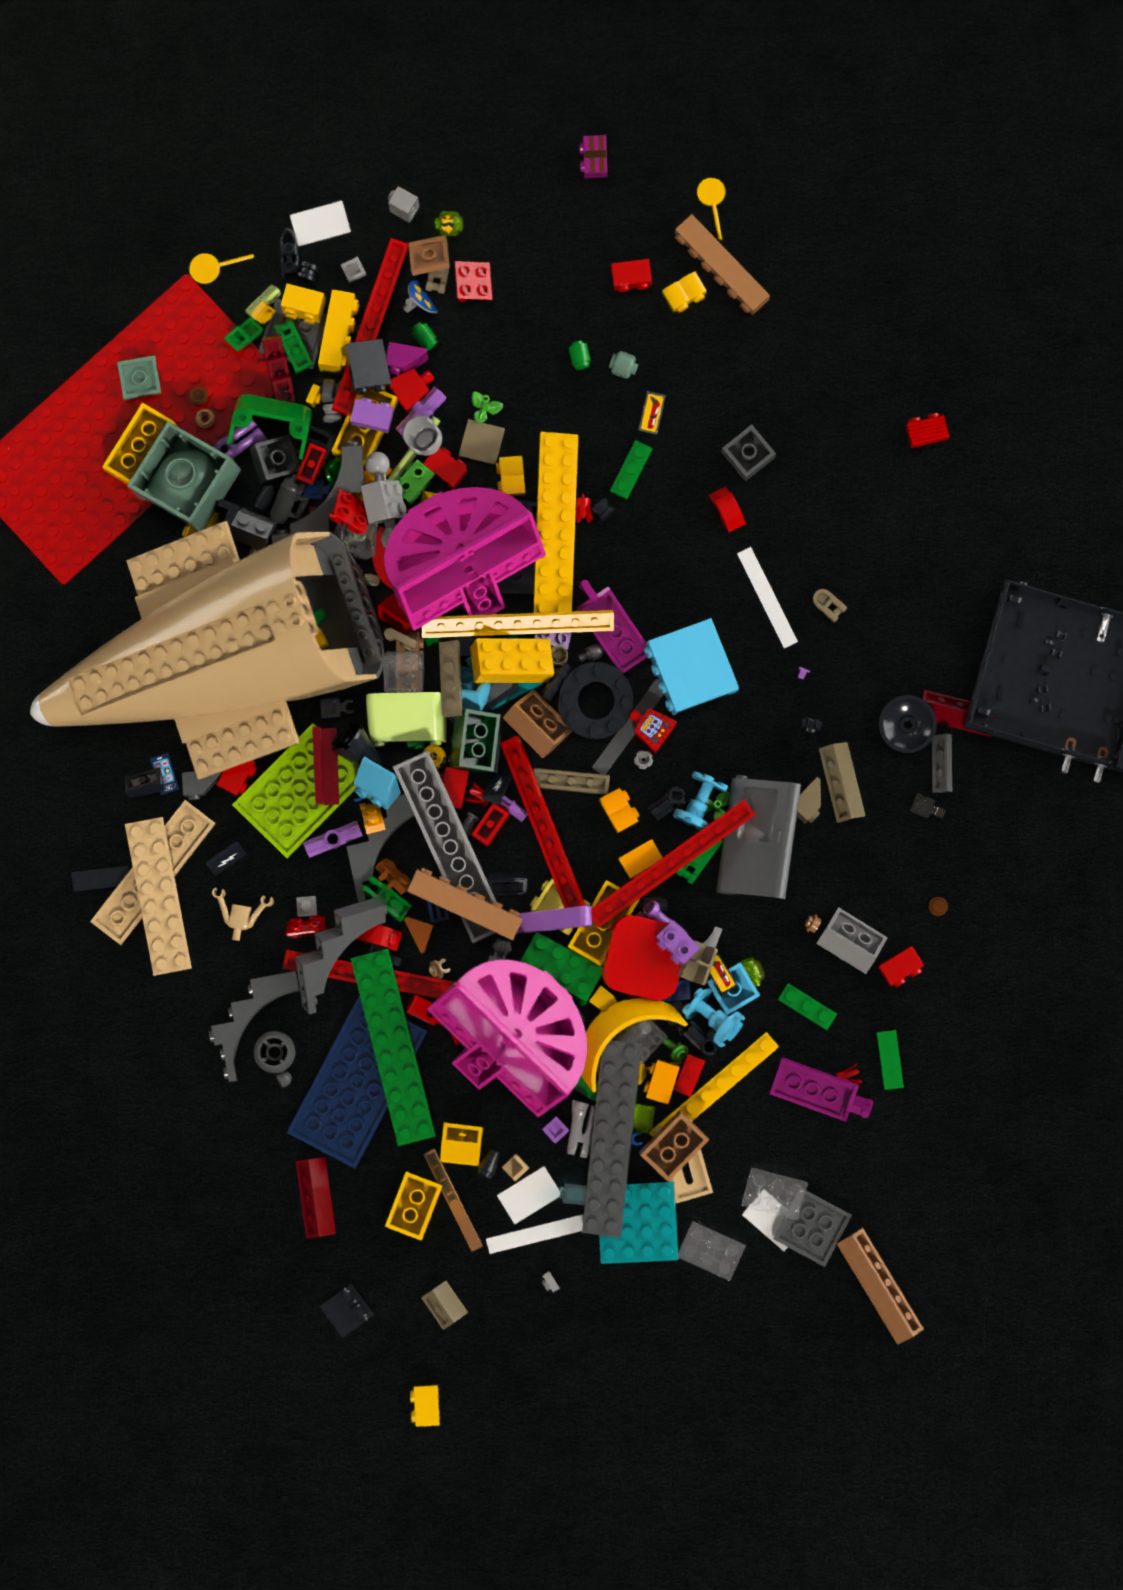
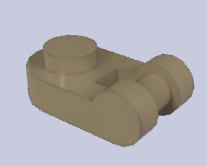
M449 268L429 272L426 291L435 290L445 294ZM434 278L441 279L440 284L434 283Z
M826 589L816 591L813 596L814 605L834 623L838 620L839 614L841 612L844 613L847 609L840 600ZM831 603L836 606L833 611L828 608Z
M388 628L384 632V636L388 641L397 640L401 642V647L409 651L411 648L416 649L419 643L392 628Z

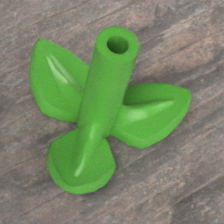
M474 391L472 395L473 405L481 408V410L474 413V420L477 423L486 421V412L488 411L494 415L503 408V404L498 401L489 403L490 398L488 395L483 396Z
M729 791L719 793L716 796L715 802L708 799L705 804L708 806L707 813L715 810L713 816L715 820L726 813V811L721 809V806L728 805Z

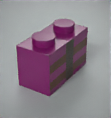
M606 135L583 136V142H580V154H584V161H580L581 172H584L585 178L607 177Z

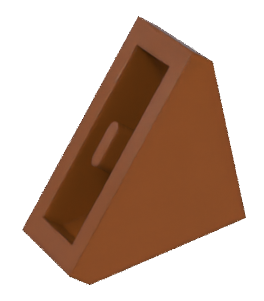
M409 917L404 918L420 953H425L434 926Z

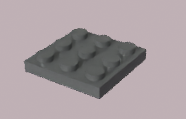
M276 298L273 308L276 311L268 321L263 338L278 335L274 326L286 323V320L290 319L286 317V314H283L281 299ZM323 313L321 322H315V324L306 323L301 318L292 319L313 365H315L322 344L327 319L326 313ZM288 329V330L284 331L283 333H284V335L286 336V335L290 334L291 331H290V329ZM261 342L258 352L264 354L263 345ZM284 349V355L286 356V360H287V362H290V363H291V361H290V359H289V357H288V355H287V353H286V351H285V349Z
M800 1188L773 1239L825 1267L852 1215Z

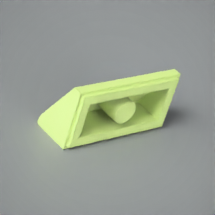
M270 285L245 312L252 317L250 314L262 300L271 305L275 302L276 298L281 296L280 290Z

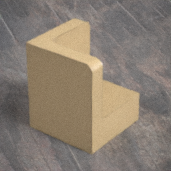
M516 1154L502 1167L514 1181L529 1169Z

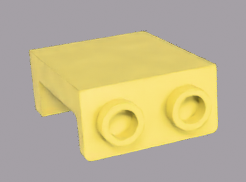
M553 878L550 882L548 880L545 881L541 887L542 894L540 897L535 896L530 904L532 906L531 912L564 908ZM584 900L586 906L591 905L589 902ZM575 928L560 929L559 931L569 937Z

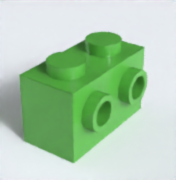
M418 459L415 463L412 461L406 467L405 471L407 472L402 477L398 476L396 478L402 487L403 500L410 506L435 478V474Z

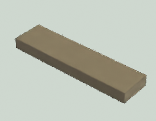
M534 768L533 770L541 789L608 794L610 775Z

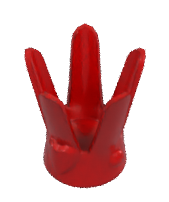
M582 494V498L576 499L575 519L577 523L581 521V518L584 519L585 516L588 522H591V519L593 520L590 509L591 499L584 498V494Z
M473 782L476 787L472 786L470 793L478 798L469 796L466 801L479 803L487 807L489 801L482 799L485 790Z
M857 1064L843 1072H836L837 1077L846 1080L859 1074L858 1069L848 1071ZM859 1079L847 1080L853 1083H862V1080Z

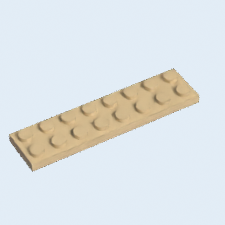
M184 800L165 825L174 877L216 824L186 800ZM133 867L90 921L120 945L123 944L142 919Z
M163 817L125 824L153 975L191 969Z

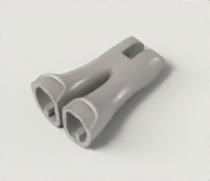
M572 1100V1123L567 1154L574 1155L578 1142H581L580 1157L587 1158L592 1145L596 1105H591L584 1133H582L589 1104Z

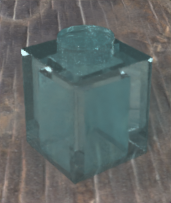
M565 1183V1187L560 1188L559 1199H563V1203L585 1205L587 1186Z

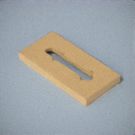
M664 1126L654 1128L655 1134H657ZM701 1149L688 1161L693 1182L691 1184L686 1183L682 1169L669 1181L675 1182L676 1203L713 1193Z

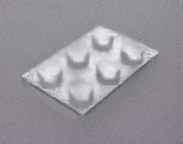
M751 1168L741 1205L798 1220L808 1183Z
M692 1221L678 1255L679 1258L730 1281L746 1245Z

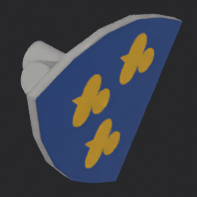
M418 281L410 282L408 285L409 298L403 307L404 310L408 313L418 305L427 312L437 313L438 310Z

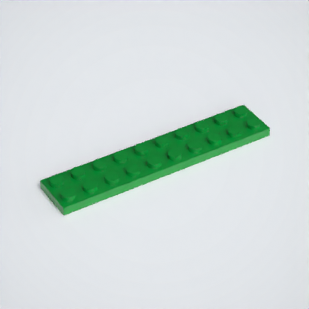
M385 949L351 958L397 1144L401 1146L436 1137L389 950Z

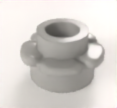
M638 751L634 758V763L640 769H646L653 763L652 754L649 751Z

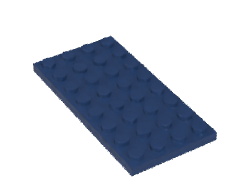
M360 996L357 998L287 1131L288 1134L355 1169L388 1108ZM407 1021L416 1055L428 1031Z

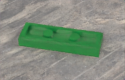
M896 1030L877 1032L884 1090L904 1088Z

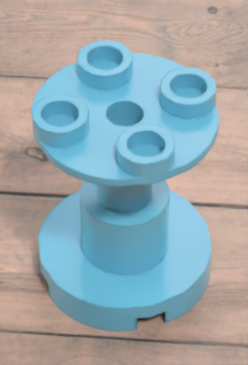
M694 771L692 777L702 783L695 800H690L686 810L683 811L676 808L673 816L689 826L692 825L696 829L702 830L709 825L708 822L702 819L708 809V806L705 804L712 789L726 792L728 786L721 782L716 783L713 781L714 778L709 775H702Z
M700 988L695 992L694 1000L683 1008L682 1013L685 1014V1019L687 1020L701 1013L709 1020L708 1025L716 1031L713 1041L719 1047H723L726 1045L723 1043L724 1041H731L740 1031L743 1025L740 1021L745 1020V1017L739 1012H735L730 1016L721 1010L716 1012L707 1004L712 990L710 988L705 990Z

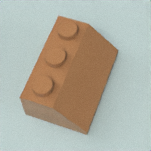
M534 689L516 702L503 717L542 758L552 752L572 732L565 725L561 716Z

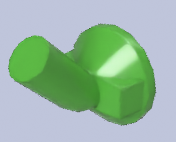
M667 1037L662 1043L672 1050L670 1056L674 1061L678 1062L686 1058L688 1047L683 1043L675 1044Z

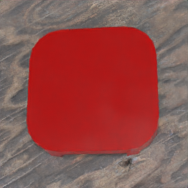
M625 915L612 924L610 928L612 932L604 965L601 967V975L609 988L653 1000H664L675 992L680 977L677 974L681 964H675L669 957L671 954L666 949L663 951L656 944L658 940L655 938L670 923L635 915Z

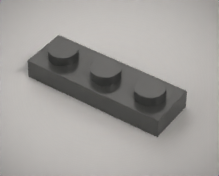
M952 734L934 735L932 739L933 793L952 792Z

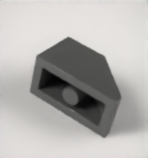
M182 772L183 796L188 797V800H199L200 796H205L220 779L222 772L199 780L196 772Z

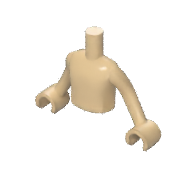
M214 888L212 891L213 896L219 901L225 923L234 929L232 940L240 941L241 930L252 928L262 910L266 906H272L274 903L273 897L270 898L268 904H265V896L261 897V904L251 917L252 907L232 904L229 916L224 901L225 890L222 889L220 896L216 894L217 888Z

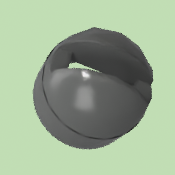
M283 1071L276 1074V1078L282 1088L290 1084L292 1077L289 1072Z

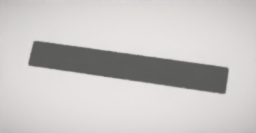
M658 679L653 682L635 707L643 715H645L649 708L653 710L664 695L660 692L658 686L660 682ZM628 719L592 767L602 775H606L635 735L633 732L637 726L635 722Z

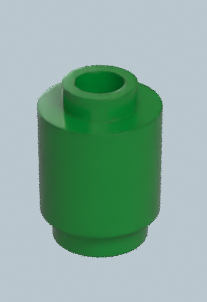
M420 322L412 328L413 332L411 335L421 348H426L428 351L438 343L437 337L426 323L422 324Z
M583 341L571 343L572 346L569 347L572 366L575 367V370L589 368L591 360L587 343H583Z

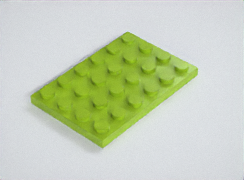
M314 723L298 738L300 743L290 746L232 804L287 859L356 789L354 781L359 767L338 755L340 804L319 806L315 804L313 727L317 726Z

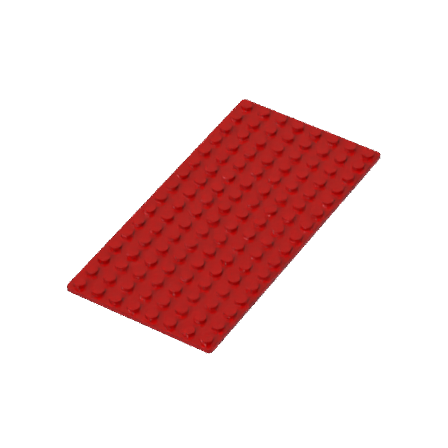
M188 274L183 275L0 440V518L63 585L67 584L154 505L150 501L145 500L144 502L129 489L127 484L105 472L102 468L142 402L173 420L180 429L213 447L219 440L229 434L234 409L239 396L251 394L266 398L273 397L265 356L258 352L259 350L252 342L237 352L224 340L237 326ZM155 355L162 394L124 400L117 362ZM197 386L205 388L208 392L207 402L200 406L194 405L189 398L190 391ZM202 409L210 410L215 418L213 425L209 428L198 426L195 420L198 411ZM208 416L202 417L203 422H207L209 419Z

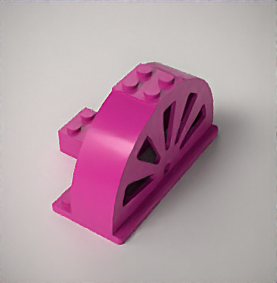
M471 487L455 489L444 493L439 492L409 509L408 513L396 525L387 541L384 565L396 599L405 612L411 628L415 631L458 605L464 616L493 615L505 608L497 583L544 557L546 553L533 515L518 500L498 490Z
M513 960L489 961L467 972L427 1008L465 1046L452 1064L480 1090L497 1077L537 1117H540L565 1099L582 1075L587 1056V1039L582 1018L572 1000L573 997L546 971L543 972L534 966Z

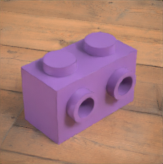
M368 398L356 399L350 422L351 425L389 433L394 410L388 403L379 402V404H375Z
M674 920L655 937L658 940L656 944L663 951L666 949L671 954L669 956L670 959L677 965L679 963L681 965L685 964L700 949Z

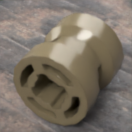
M559 645L551 648L553 665L561 667L568 660L567 650Z

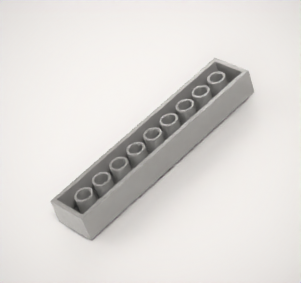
M429 751L394 765L395 773L442 877L450 880L449 884L455 887L457 884L468 889L467 892L472 895L476 892L485 896L484 900L492 903V900L496 901ZM461 916L472 943L496 933Z

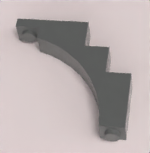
M358 441L346 442V445L342 446V462L339 476L329 496L310 514L291 522V532L288 533L287 529L276 530V533L272 535V543L300 532H330V518L328 515L331 510L334 511L339 488L347 493L362 492L361 486L365 485L362 444H358Z
M405 794L399 795L389 809L386 810L388 818L383 819L386 830L368 834V842L347 846L358 902L366 901V898L370 897L361 888L364 883L369 882V876L374 877L376 862L387 840L402 824L415 817Z
M377 897L334 910L336 927L315 933L317 950L295 957L301 1002L309 1015L316 1013V995L324 993L329 973L344 949L367 930L386 922L385 914H387V908Z

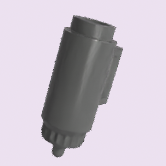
M293 474L291 478L286 477L284 482L281 483L270 511V519L276 523L284 524L288 517L295 519L303 517L309 498L298 494L300 482L296 480V474ZM295 500H300L296 513L291 512Z

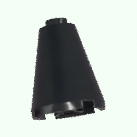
M359 722L348 724L350 728L347 730L341 729L331 743L333 746L331 750L358 767H360L364 757L382 767L380 755Z

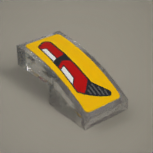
M647 391L639 431L653 434L658 433L666 395Z

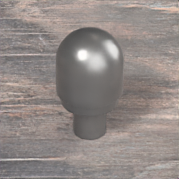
M593 644L584 649V653L579 654L578 659L580 662L587 659L589 662L595 661L604 655V649L600 644Z

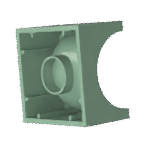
M167 422L127 486L139 499L156 504L182 520L194 531L199 532L205 529L218 508L219 500L224 499L241 469L231 457L174 424Z

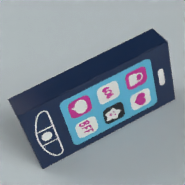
M169 753L150 758L152 768L160 767L162 771L165 790L160 791L161 795L180 790Z

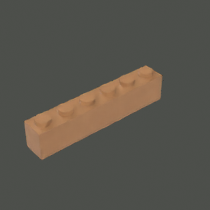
M692 214L675 229L676 240L681 245L685 244L689 248L688 252L695 259L698 258L702 262L701 266L707 272L711 271L715 275V281L721 286L724 285L728 289L727 293L733 299L737 298L741 302L740 306L746 313L750 312L753 315L769 300L770 295Z
M425 868L416 870L407 889L408 892L511 940L514 939L523 920L519 917L521 913L513 909L506 911L502 909V904L493 900L492 903L484 900L485 896L476 892L472 895L467 892L468 889L459 884L455 887L449 884L450 880L439 876V879L431 876L433 872Z
M864 1229L858 1230L837 1243L896 1343L900 1344L922 1331V1325Z

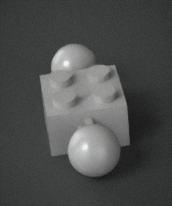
M373 452L366 458L365 467L368 473L374 476L375 482L361 486L368 523L385 524L386 530L382 533L381 542L386 548L387 541L396 527L395 521L402 519L406 515L407 509L403 502L402 487L399 480H386L385 473L390 466L388 457L381 452Z

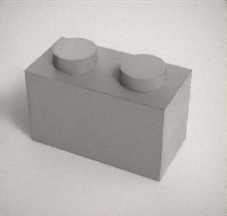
M399 186L395 191L392 190L388 196L390 212L410 223L419 208L418 197Z

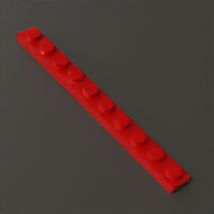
M390 239L355 342L376 340L409 244ZM348 363L336 394L332 411L350 416L357 394L356 392L350 393L352 383Z
M514 736L500 744L564 908L586 906L520 736Z
M745 800L741 801L592 908L591 913L594 923L600 928L755 816V813Z
M286 950L283 969L297 972L295 957L306 953ZM336 960L328 978L357 983L352 962ZM394 970L400 992L438 999L455 983Z

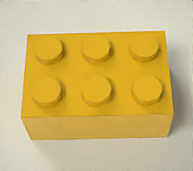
M406 1172L385 1227L422 1240L443 1186Z

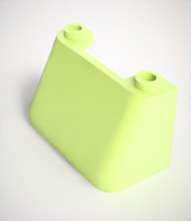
M440 692L366 694L368 734L374 747H384V743L402 741L430 742V745L441 746V742H446V718L442 716Z

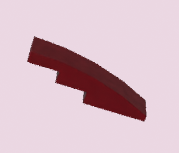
M280 334L262 338L274 399L296 403Z

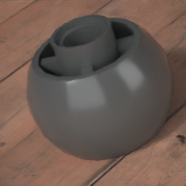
M270 1031L259 1037L255 1043L253 1053L257 1065L262 1070L268 1073H280L291 1066L295 1059L296 1051L295 1045L289 1036L279 1031ZM272 1039H280L283 1042L281 1043V1045L270 1044L268 1041ZM264 1044L268 1046L266 1049L267 1057L265 1058L262 1057ZM286 1046V1047H287V1057L285 1058V1060H283L284 1053H285L283 1048ZM274 1047L280 1049V1055L277 1058H273L270 1055V1051ZM269 1060L280 1061L281 1064L273 1066L268 1065L266 1062Z

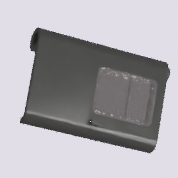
M736 775V778H732L727 811L745 800L755 813V816L723 839L716 887L717 893L785 899L801 784L747 779V776Z

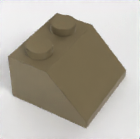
M818 777L799 795L797 817L804 824L808 821L812 823L820 814L818 810L821 807V790Z

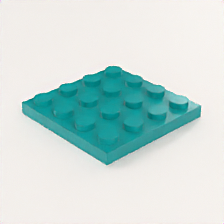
M675 1182L627 1184L621 1237L599 1235L601 1264L679 1260Z

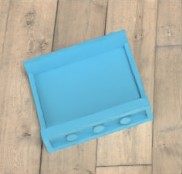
M711 618L652 639L645 644V654L647 658L651 659L653 664L651 665L652 672L659 679L660 683H658L660 692L665 694L667 699L665 701L666 707L669 712H672V715L718 697L736 693L739 690Z

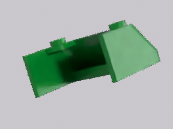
M251 394L239 396L232 417L227 442L228 449H232L236 427L245 428L249 426L254 415L290 423V435L295 439L302 440L299 463H302L312 419L311 409L305 405Z

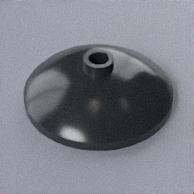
M905 695L891 700L884 707L879 718V730L883 740L889 747L902 753H913L925 748L932 741L936 732L937 721L933 709L926 701L916 696ZM906 721L911 722L910 728L904 727Z

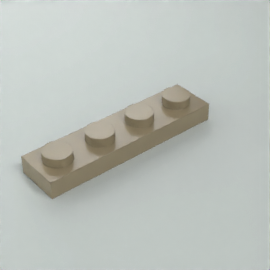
M458 640L439 642L442 716L444 718L461 716L463 711L460 642Z

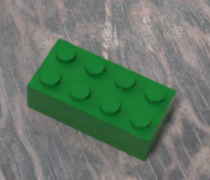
M536 932L520 961L552 975L573 997L572 1000L584 1007L602 976L601 966Z

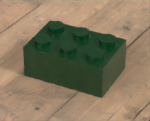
M462 709L463 715L455 716L449 767L479 772H494L500 714Z

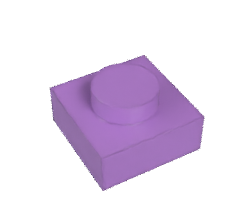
M557 1116L542 1129L555 1144L569 1132Z

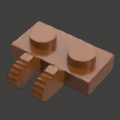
M385 858L376 865L375 869L381 874L378 879L380 881L386 879L389 882L387 885L389 890L394 887L401 895L407 891L411 883L410 879L396 868L394 862Z

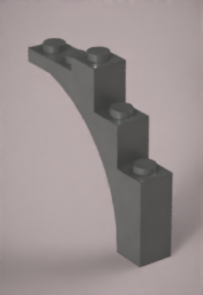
M296 971L250 979L251 984H248V991L250 996L253 995V999L232 1002L231 1007L228 1008L229 1017L234 1019V1022L211 1026L212 1030L209 1031L210 1041L214 1042L216 1046H223V1048H220V1055L222 1060L225 1059L226 1067H223L225 1079H228L229 1082L238 1081L235 1057L240 1038L246 1026L271 1001L286 994L300 991Z

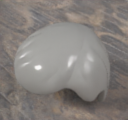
M415 416L409 419L403 427V439L413 453L429 456L436 453L440 448L442 433L437 425L427 416Z

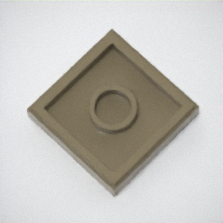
M468 419L459 457L496 466L505 428L486 423H477L474 420Z

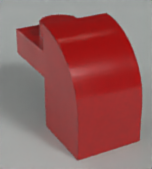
M726 486L709 494L728 532L746 524L736 499Z
M377 925L356 939L397 951L402 932Z

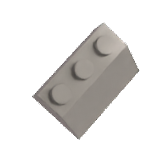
M838 907L817 944L866 974L888 937Z

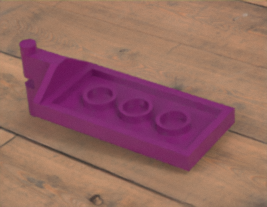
M587 580L581 581L578 587L587 598V601L576 608L578 611L613 610L614 631H594L592 633L615 667L624 673L647 658L644 651L646 642L609 587L596 594Z
M783 1057L770 1094L845 1122L850 1112L861 1115L863 1118H868L874 1104L873 1100L856 1095L859 1087L858 1084Z

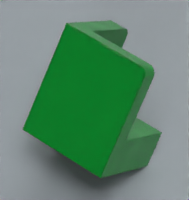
M340 456L323 465L326 477L332 487L335 486L342 462Z

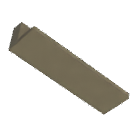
M836 743L819 748L837 823L864 817L865 812L848 743Z

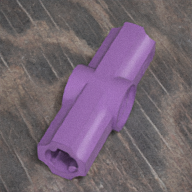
M434 387L422 401H418L411 408L409 415L397 426L396 430L402 435L406 422L415 416L424 415L431 419L437 408L447 399L446 396Z
M354 821L335 830H329L325 834L303 842L309 858L330 849L338 848L340 845L358 839L363 835L357 821ZM332 834L338 836V841L335 844L328 843V837Z

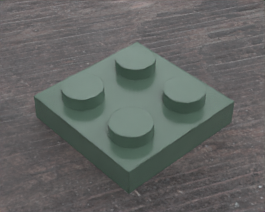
M155 355L117 362L124 400L162 394Z

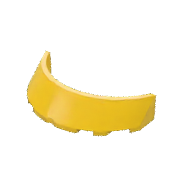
M633 998L609 1006L606 1011L601 1012L591 1022L586 1031L587 1056L581 1077L593 1093L597 1091V1065L609 1041L624 1028L644 1020L663 1019L679 1023L684 1027L687 1026V1022L674 1006L660 1000Z

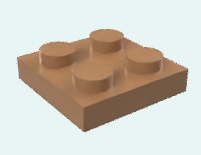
M446 235L409 243L411 272L413 276L450 268Z

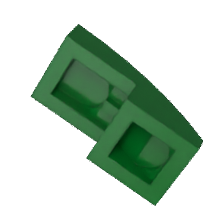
M250 317L241 326H237L224 340L239 352L264 332V329Z

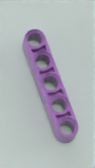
M591 906L521 913L519 917L523 920L516 934L592 926Z

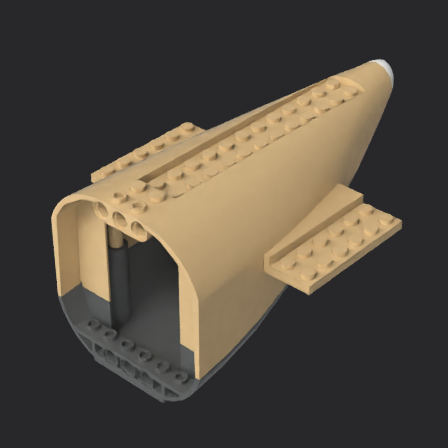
M222 522L126 560L138 595L135 597L142 619L98 648L42 691L32 702L30 714L39 723L55 727L175 719L182 744L186 743L199 780L300 743L287 702L346 689L377 679L384 665V638L361 568L358 567L348 548L337 536L331 532L295 533L240 560L228 523ZM323 608L327 618L316 625L312 611ZM317 627L322 630L329 644L328 647L322 650L319 648L314 637L318 634Z

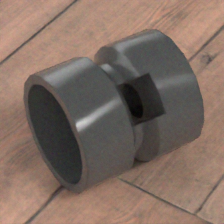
M324 378L322 403H334L341 380L337 383L335 379Z

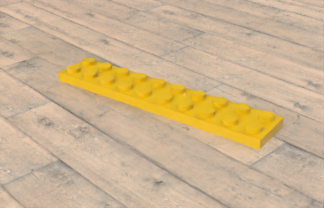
M540 432L536 526L546 555L535 561L533 613L572 612L578 435Z

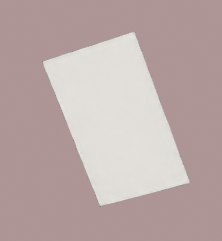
M342 201L290 215L298 246L351 232Z
M544 1166L497 1196L513 1223L516 1224L562 1194Z
M764 1189L742 1215L783 1251L788 1248L773 1239L788 1209Z

